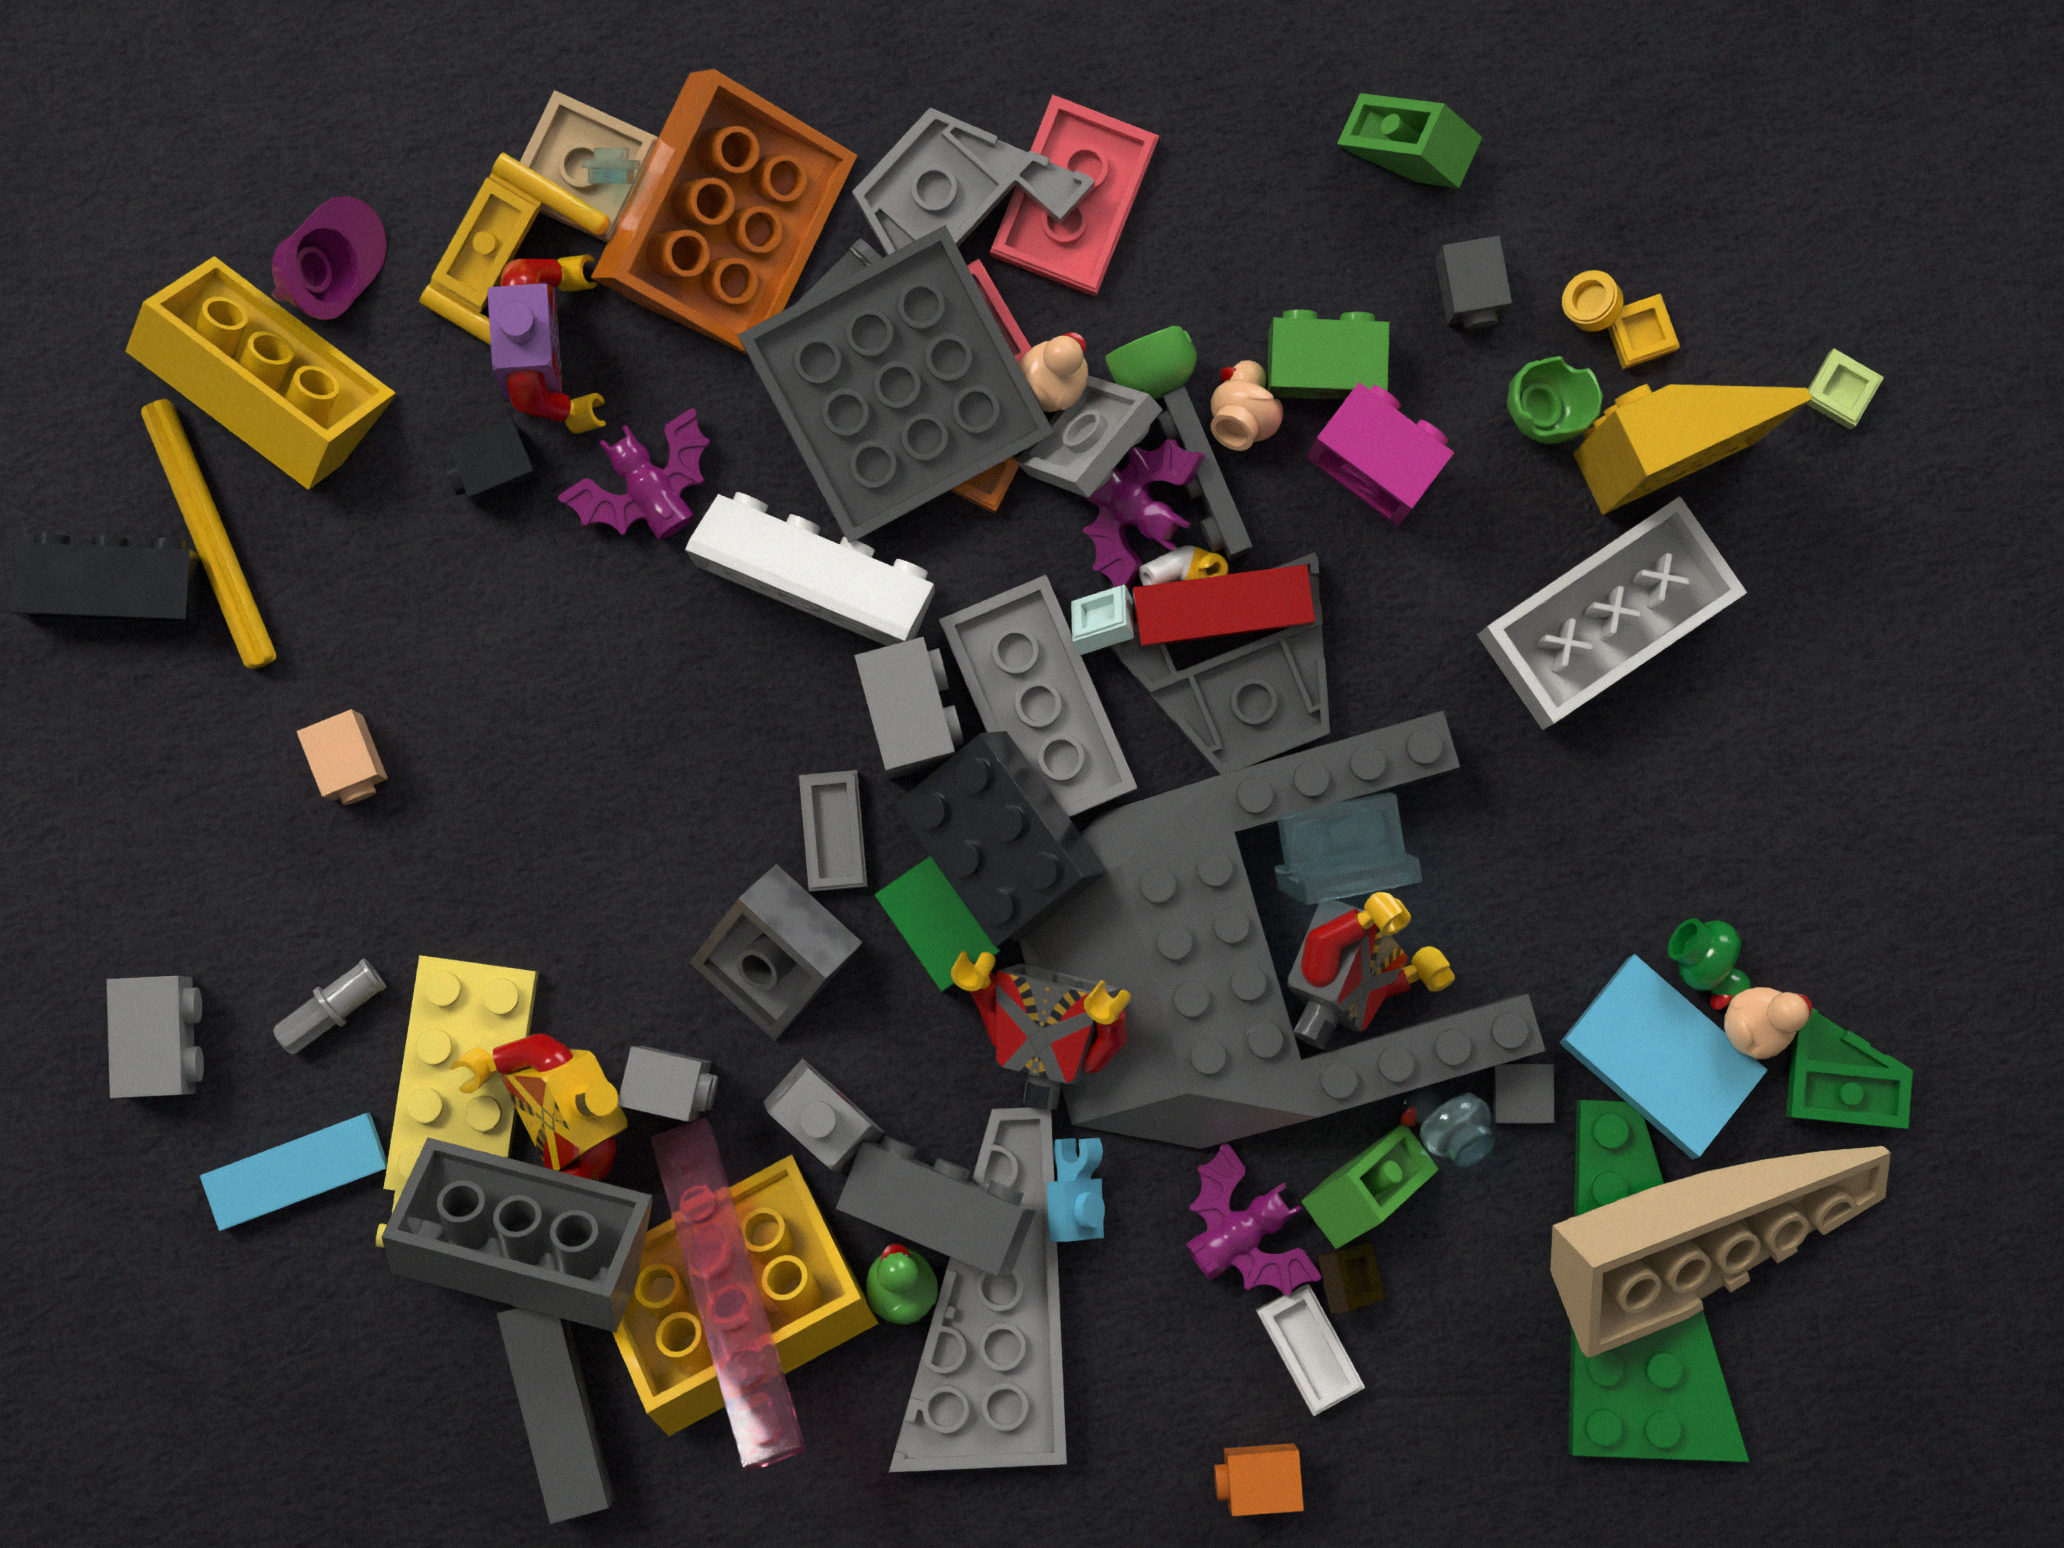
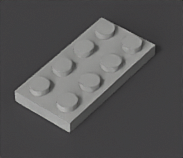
M1047 575L939 619L986 733L1007 731L1069 818L1137 790V785L1083 659L1072 642L1071 631Z

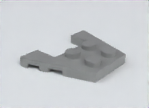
M929 108L852 192L854 199L886 255H889L946 225L958 248L1015 186L1061 225L1095 188V181L1082 172L1076 170L1074 173L1051 163L1047 157L1033 151H1023L998 140V136L933 108Z

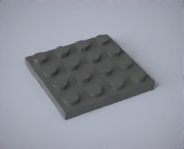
M946 225L737 335L848 543L861 538L1054 434Z

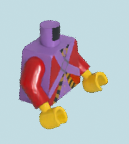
M587 254L562 257L558 260H513L504 267L500 286L488 288L492 365L504 401L511 402L517 411L527 415L559 423L565 421L569 430L576 434L605 426L606 422L598 420L592 409L605 404V400L600 394L592 393L570 400L568 395L563 394L555 289L558 287L561 291L569 292L595 288L597 282L588 283L583 275L584 263L595 262L594 257Z

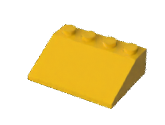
M1645 384L1615 399L1616 404L1604 411L1605 416L1594 421V427L1583 433L1585 441L1573 455L1602 515L1756 444L1812 400V397L1807 388L1670 384L1652 393L1649 385Z
M791 1154L647 1231L636 1285L617 1332L612 1333L646 1413L668 1436H671L879 1323L868 1304V1300L795 1158Z

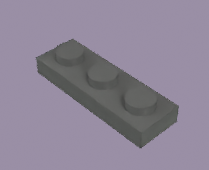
M1185 386L1164 394L1160 405L1163 412L1156 417L1164 441L1175 440L1180 448L1188 452H1203L1206 456L1192 482L1188 485H1183L1190 500L1200 498L1208 517L1201 520L1200 523L1211 551L1215 553L1222 550L1228 563L1248 555L1252 548V543Z

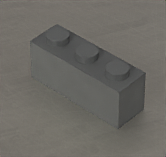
M887 1136L883 1137L881 1145L868 1142L861 1143L836 1209L997 1277L1011 1276L1036 1209L1021 1203L1024 1195L1023 1192L993 1180L990 1181L988 1189L967 1181L970 1170L937 1158L934 1167L913 1159L917 1150L915 1147Z

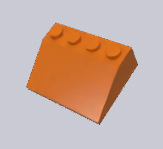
M715 69L692 72L689 74L591 278L649 310L747 355L737 335L784 310L857 158V154Z

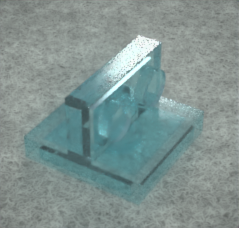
M1387 792L1277 815L1285 863L1275 866L1278 889L1307 905L1423 882L1419 858L1405 852L1396 794Z

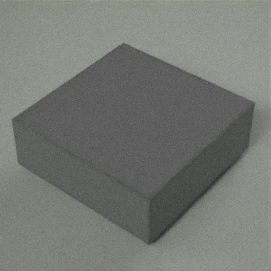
M1499 1064L1492 1066L1493 1123H1554V1064Z

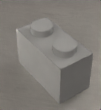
M161 976L107 979L110 1098L196 1094L195 1082H201L204 1072L202 1049L200 1046L194 1047V1023H199L201 1020L202 998L199 988H193L192 977Z
M631 1046L617 1106L687 1122L699 1119L700 1111L711 1110L717 1089L718 1076L709 1074L711 1061L645 1046Z

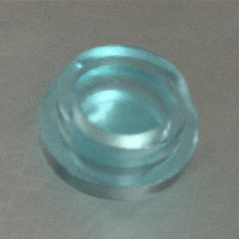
M594 148V159H582V168L588 169V183L634 184L635 170H640V161L629 160L628 148Z

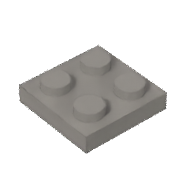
M1088 375L1086 388L1079 400L1066 410H1058L1049 420L1054 434L1025 449L1016 459V462L1033 478L1089 498L1095 490L1101 488L1110 479L1113 468L1127 451L1147 435L1150 424L1163 409L1150 394Z

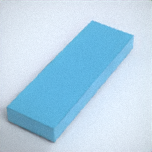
M365 1113L200 1175L218 1229L221 1231L387 1169L388 1161L371 1114Z

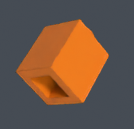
M1294 1443L1224 1448L1225 1464L1214 1465L1217 1501L1228 1500V1509L1232 1516L1304 1511L1299 1450Z

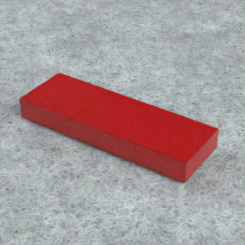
M1307 564L1133 587L1140 647L1315 623Z

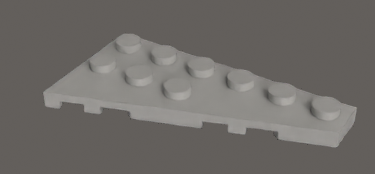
M1022 1107L992 1109L971 1183L988 1189L990 1181L993 1180L1015 1188L1024 1193L1021 1203L1036 1209L1011 1276L997 1277L950 1257L889 1472L1067 1464L1057 1242H1049L1047 1182L1054 1181L1051 1110Z

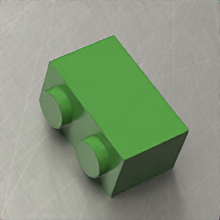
M1288 310L1283 312V318L1273 317L1268 337L1267 391L1274 398L1346 400L1359 382L1368 389L1372 385H1377L1388 391L1389 322L1375 321V315L1367 312L1342 313L1340 320L1317 319V312L1311 310Z

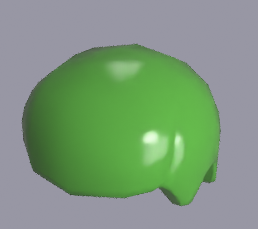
M1171 326L1119 347L1106 355L1105 360L1116 384L1150 394L1153 399H1162L1164 394L1181 388L1188 381L1195 370L1197 354L1188 332L1183 331L1180 326Z
M1557 356L1527 363L1517 373L1509 384L1507 410L1519 430L1528 438L1542 444L1563 443L1577 438L1600 416L1603 394L1597 378L1591 369L1578 370L1572 368L1564 362L1563 357Z

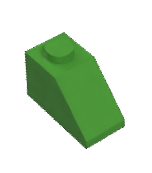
M1360 93L1337 144L1350 153L1415 182L1460 188L1482 136L1444 103Z
M1400 1124L1332 1173L1301 1202L1334 1248L1337 1249L1382 1223L1439 1169L1409 1127Z

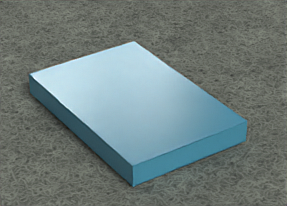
M1635 954L1623 963L1559 1042L1692 1160L1702 1155L1767 1072V1069L1755 1058L1743 1054L1734 1048L1723 1030Z

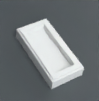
M1308 1282L1294 1288L1290 1295H1282L1256 1309L1258 1316L1313 1416L1365 1388Z

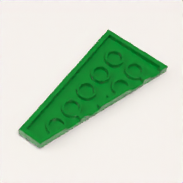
M1577 1100L1574 1217L1664 1184L1645 1119L1626 1101ZM1703 1310L1686 1320L1590 1358H1587L1581 1351L1571 1327L1569 1453L1572 1456L1749 1462Z

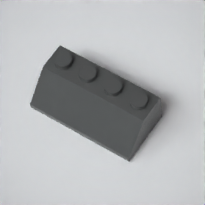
M427 1137L382 1234V1241L389 1267L393 1274L616 1333L637 1282L653 1200L652 1195Z

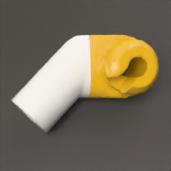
M1188 545L1179 547L1176 551H1171L1139 567V577L1143 586L1229 574L1228 562L1223 556Z

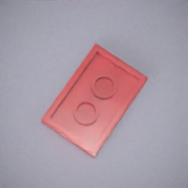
M1052 95L1030 151L1047 157L1051 163L1074 173L1077 170L1090 176L1095 181V188L1060 225L1016 186L990 250V257L1097 297L1155 151L1159 135Z

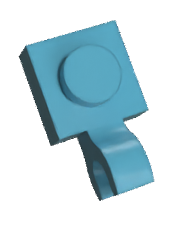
M1075 1138L1055 1139L1053 1157L1057 1165L1058 1181L1047 1182L1049 1242L1104 1238L1103 1218L1105 1206L1102 1199V1179H1091L1092 1172L1099 1166L1103 1155L1102 1144L1099 1138L1079 1139V1157L1076 1154Z

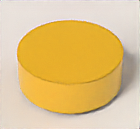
M1597 270L1586 271L1574 277L1566 286L1562 296V306L1567 317L1576 327L1589 332L1603 330L1614 323L1622 311L1624 302L1622 291L1612 277L1605 272Z

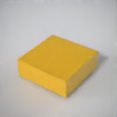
M1661 294L1623 306L1616 321L1607 327L1622 369L1675 352L1680 348Z

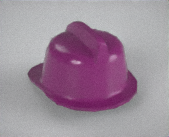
M350 196L331 198L319 206L294 234L278 245L273 255L272 274L276 285L272 291L274 298L278 301H288L290 304L299 307L308 316L320 320L339 317L375 279L384 264L387 244L385 230L377 213L364 201Z

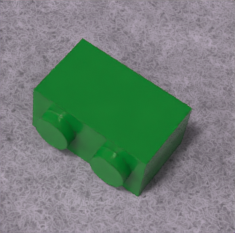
M931 856L875 894L942 993L955 984L951 978V969L962 951L968 953V958L973 964L977 962L982 952L991 953L994 957L1000 953L999 949L990 941Z

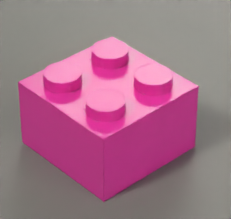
M1359 382L1318 435L1306 459L1398 527L1454 452L1445 446L1448 439L1436 427L1424 420H1419L1415 424L1399 412L1398 409L1401 407V404L1389 392L1377 385H1372L1368 389Z

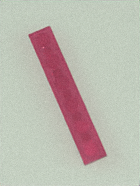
M704 1117L650 1137L742 1465L748 1472L806 1452L711 1124Z

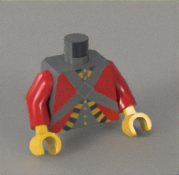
M1377 892L1366 901L1365 910L1323 896L1320 900L1288 977V987L1306 1006L1293 1031V1034L1305 1043L1319 1049H1324L1337 1024L1356 1032H1362L1367 1028L1384 999L1411 990L1410 983L1419 979L1433 992L1445 989L1454 981L1455 975L1449 968V962L1442 952L1434 947L1427 946L1421 948L1413 956L1411 965L1404 967L1409 957L1391 935L1405 928L1411 921V915L1402 902L1389 893Z
M962 951L951 969V978L958 987L971 992L991 1043L996 1048L998 1064L1003 1068L1027 1074L1023 1099L1025 1105L1045 1110L1057 1109L1062 1083L1076 1084L1092 1077L1095 1073L1101 1072L1126 1045L1127 1029L1124 1008L1130 1002L1131 994L1124 989L1122 990V987L1106 984L1103 980L1097 982L1023 963L999 970L995 976L991 972L995 965V957L991 953L982 952L977 962L973 964L968 958V953Z

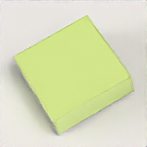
M1833 349L1827 355L1808 388L1812 400L1806 404L1851 430L1857 425L1884 377L1838 350Z

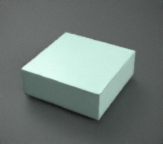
M1125 585L1071 602L1072 642L1080 655L1134 638L1133 599Z

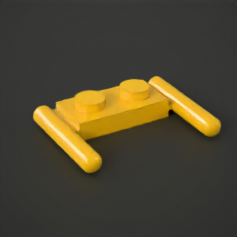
M502 152L495 161L490 176L485 179L434 271L430 284L423 291L419 303L491 346L489 318L481 313L488 304V288L499 285L504 267L513 260L537 217L541 204L547 205L595 235H601L608 229L609 217Z

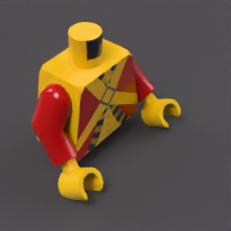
M534 1034L497 1046L493 1049V1054L481 1048H473L452 1064L451 1070L464 1066L469 1068L474 1074L473 1078L467 1080L459 1087V1090L463 1093L475 1092L492 1078L496 1071H499L500 1077L546 1168L595 1181L603 1179L610 1173L617 1149L614 1137L626 1129L628 1125L621 1107L617 1106L618 1094L615 1087L607 1081L596 1057L590 1051L569 1049L550 1035Z

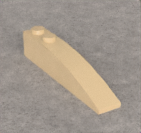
M1884 1146L1819 1151L1749 1162L1703 1172L1655 1186L1553 1225L1550 1271L1581 1351L1587 1358H1590L1686 1320L1704 1309L1701 1299L1715 1290L1725 1286L1732 1292L1749 1282L1747 1271L1764 1260L1772 1257L1777 1263H1780L1798 1252L1797 1247L1810 1232L1817 1229L1825 1235L1883 1200L1886 1195L1891 1153Z

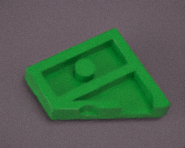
M1812 1007V1013L1805 1026L1796 1032L1792 1040L1786 1117L1908 1129L1913 1070L1893 1057L1882 1054L1871 1047L1869 1042L1850 1030H1844L1820 1015L1818 1010Z

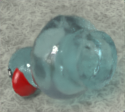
M1424 1086L1407 1091L1402 1098L1401 1109L1403 1115L1400 1119L1401 1124L1406 1127L1421 1126L1420 1137L1424 1147L1434 1155L1450 1157L1458 1167H1467L1479 1162L1491 1151L1495 1142L1494 1136L1489 1131L1491 1114L1487 1103L1477 1096L1465 1093L1442 1104L1438 1093L1434 1089Z

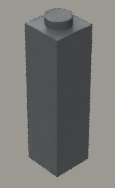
M513 1305L511 1308L504 1309L497 1313L550 1524L609 1508L615 1501L570 1321Z

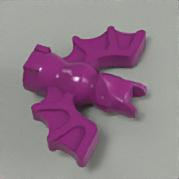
M691 408L666 424L664 432L670 449L669 462L666 468L662 470L651 464L647 449L642 444H639L629 427L624 425L622 429L626 434L625 438L611 447L604 440L600 441L599 444L612 461L613 470L626 480L627 493L625 495L611 494L601 489L591 479H583L558 496L560 503L576 511L583 527L587 528L590 525L606 524L616 529L622 537L627 535L630 526L634 522L641 519L647 520L648 526L659 541L668 539L689 525L695 515L686 502L680 498V495L689 486L705 484V480L700 472V459L705 450L711 445L709 439L704 437L698 428L697 411Z
M1165 440L1162 446L1149 452L1139 447H1131L1129 449L1130 459L1127 467L1123 471L1114 467L1110 479L1101 488L1095 490L1089 498L1082 496L1099 507V515L1096 521L1083 529V532L1089 535L1096 547V560L1092 568L1094 571L1104 573L1113 583V587L1125 585L1129 590L1139 573V567L1142 566L1141 559L1128 543L1126 537L1127 525H1136L1144 536L1151 540H1156L1172 552L1176 551L1177 547L1171 539L1178 527L1189 528L1191 525L1188 521L1175 514L1167 504L1161 501H1154L1148 489L1152 483L1157 481H1167L1176 485H1188L1192 482L1206 457L1205 453L1188 452L1180 448L1175 440Z
M1227 1142L1222 1143L1216 1157L1208 1164L1198 1167L1197 1172L1201 1180V1192L1195 1202L1189 1206V1211L1202 1217L1207 1225L1206 1232L1199 1234L1185 1244L1196 1264L1210 1281L1225 1272L1229 1266L1236 1267L1243 1276L1245 1291H1249L1251 1288L1259 1285H1268L1282 1292L1284 1296H1288L1295 1287L1302 1283L1318 1282L1321 1279V1275L1304 1250L1296 1248L1281 1254H1266L1258 1250L1264 1235L1279 1231L1286 1221L1303 1210L1300 1205L1289 1210L1283 1202L1279 1193L1286 1188L1285 1183H1281L1266 1195L1256 1197L1245 1211L1232 1212L1230 1210L1229 1201L1232 1191L1244 1177L1245 1166Z

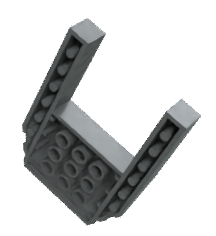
M1444 711L1215 776L1103 812L1080 833L1108 872L1022 941H1019L1024 961L1027 965L1097 982L1103 980L1106 984L1122 987V990L1124 989L1131 994V1000L1124 1008L1127 1029L1126 1045L1101 1072L1095 1073L1092 1077L1076 1084H1061L1072 1125L1202 1149L1318 1118L1545 1051L1529 994L1515 995L1303 1058L1300 1057L1235 835L1453 772L1460 765Z

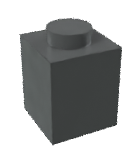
M1500 236L1442 245L1435 258L1447 325L1463 323L1465 330H1477L1499 323L1498 317L1504 316L1512 304Z

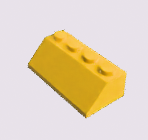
M215 256L143 301L125 351L308 490L345 462L391 403L395 395L394 391Z

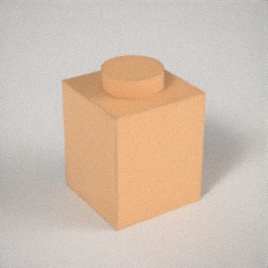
M351 709L296 731L322 797L333 801L341 799L343 805L352 804L376 793L374 784L388 779L362 714Z

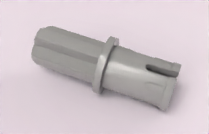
M363 958L359 961L358 965L325 989L316 987L313 990L315 995L313 998L275 1025L273 1029L274 1035L287 1052L296 1054L335 1024L340 1027L344 1026L347 1023L345 1019L347 1015L376 993L383 991L386 985L373 966Z

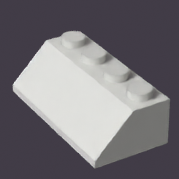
M740 492L735 493L733 500L720 494L717 495L685 549L696 567L886 646L916 638L935 593L934 584L925 580L928 572L921 567L901 559H896L894 566L885 564L872 558L875 550L857 540L848 543L846 537L842 538L840 544L818 536L821 527L815 523L789 514L787 521L784 522L765 514L768 508L767 504Z

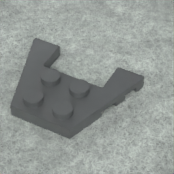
M1315 552L1276 567L1307 564L1315 617L1314 624L1289 627L1179 672L1176 671L1165 644L1140 647L1137 623L1134 624L1133 639L1108 646L1218 776L1253 766L1330 734L1326 666L1322 639V607L1318 580L1319 562Z

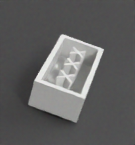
M1679 496L1488 625L1477 636L1541 729L1544 730L1747 592Z

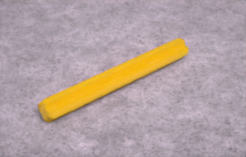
M167 399L149 403L141 409V415L243 664L250 669L263 667L276 659L275 650L174 404Z

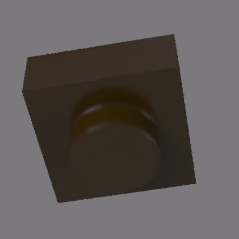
M1372 1241L1352 1244L1318 1255L1322 1283L1326 1291L1331 1314L1349 1312L1385 1299Z

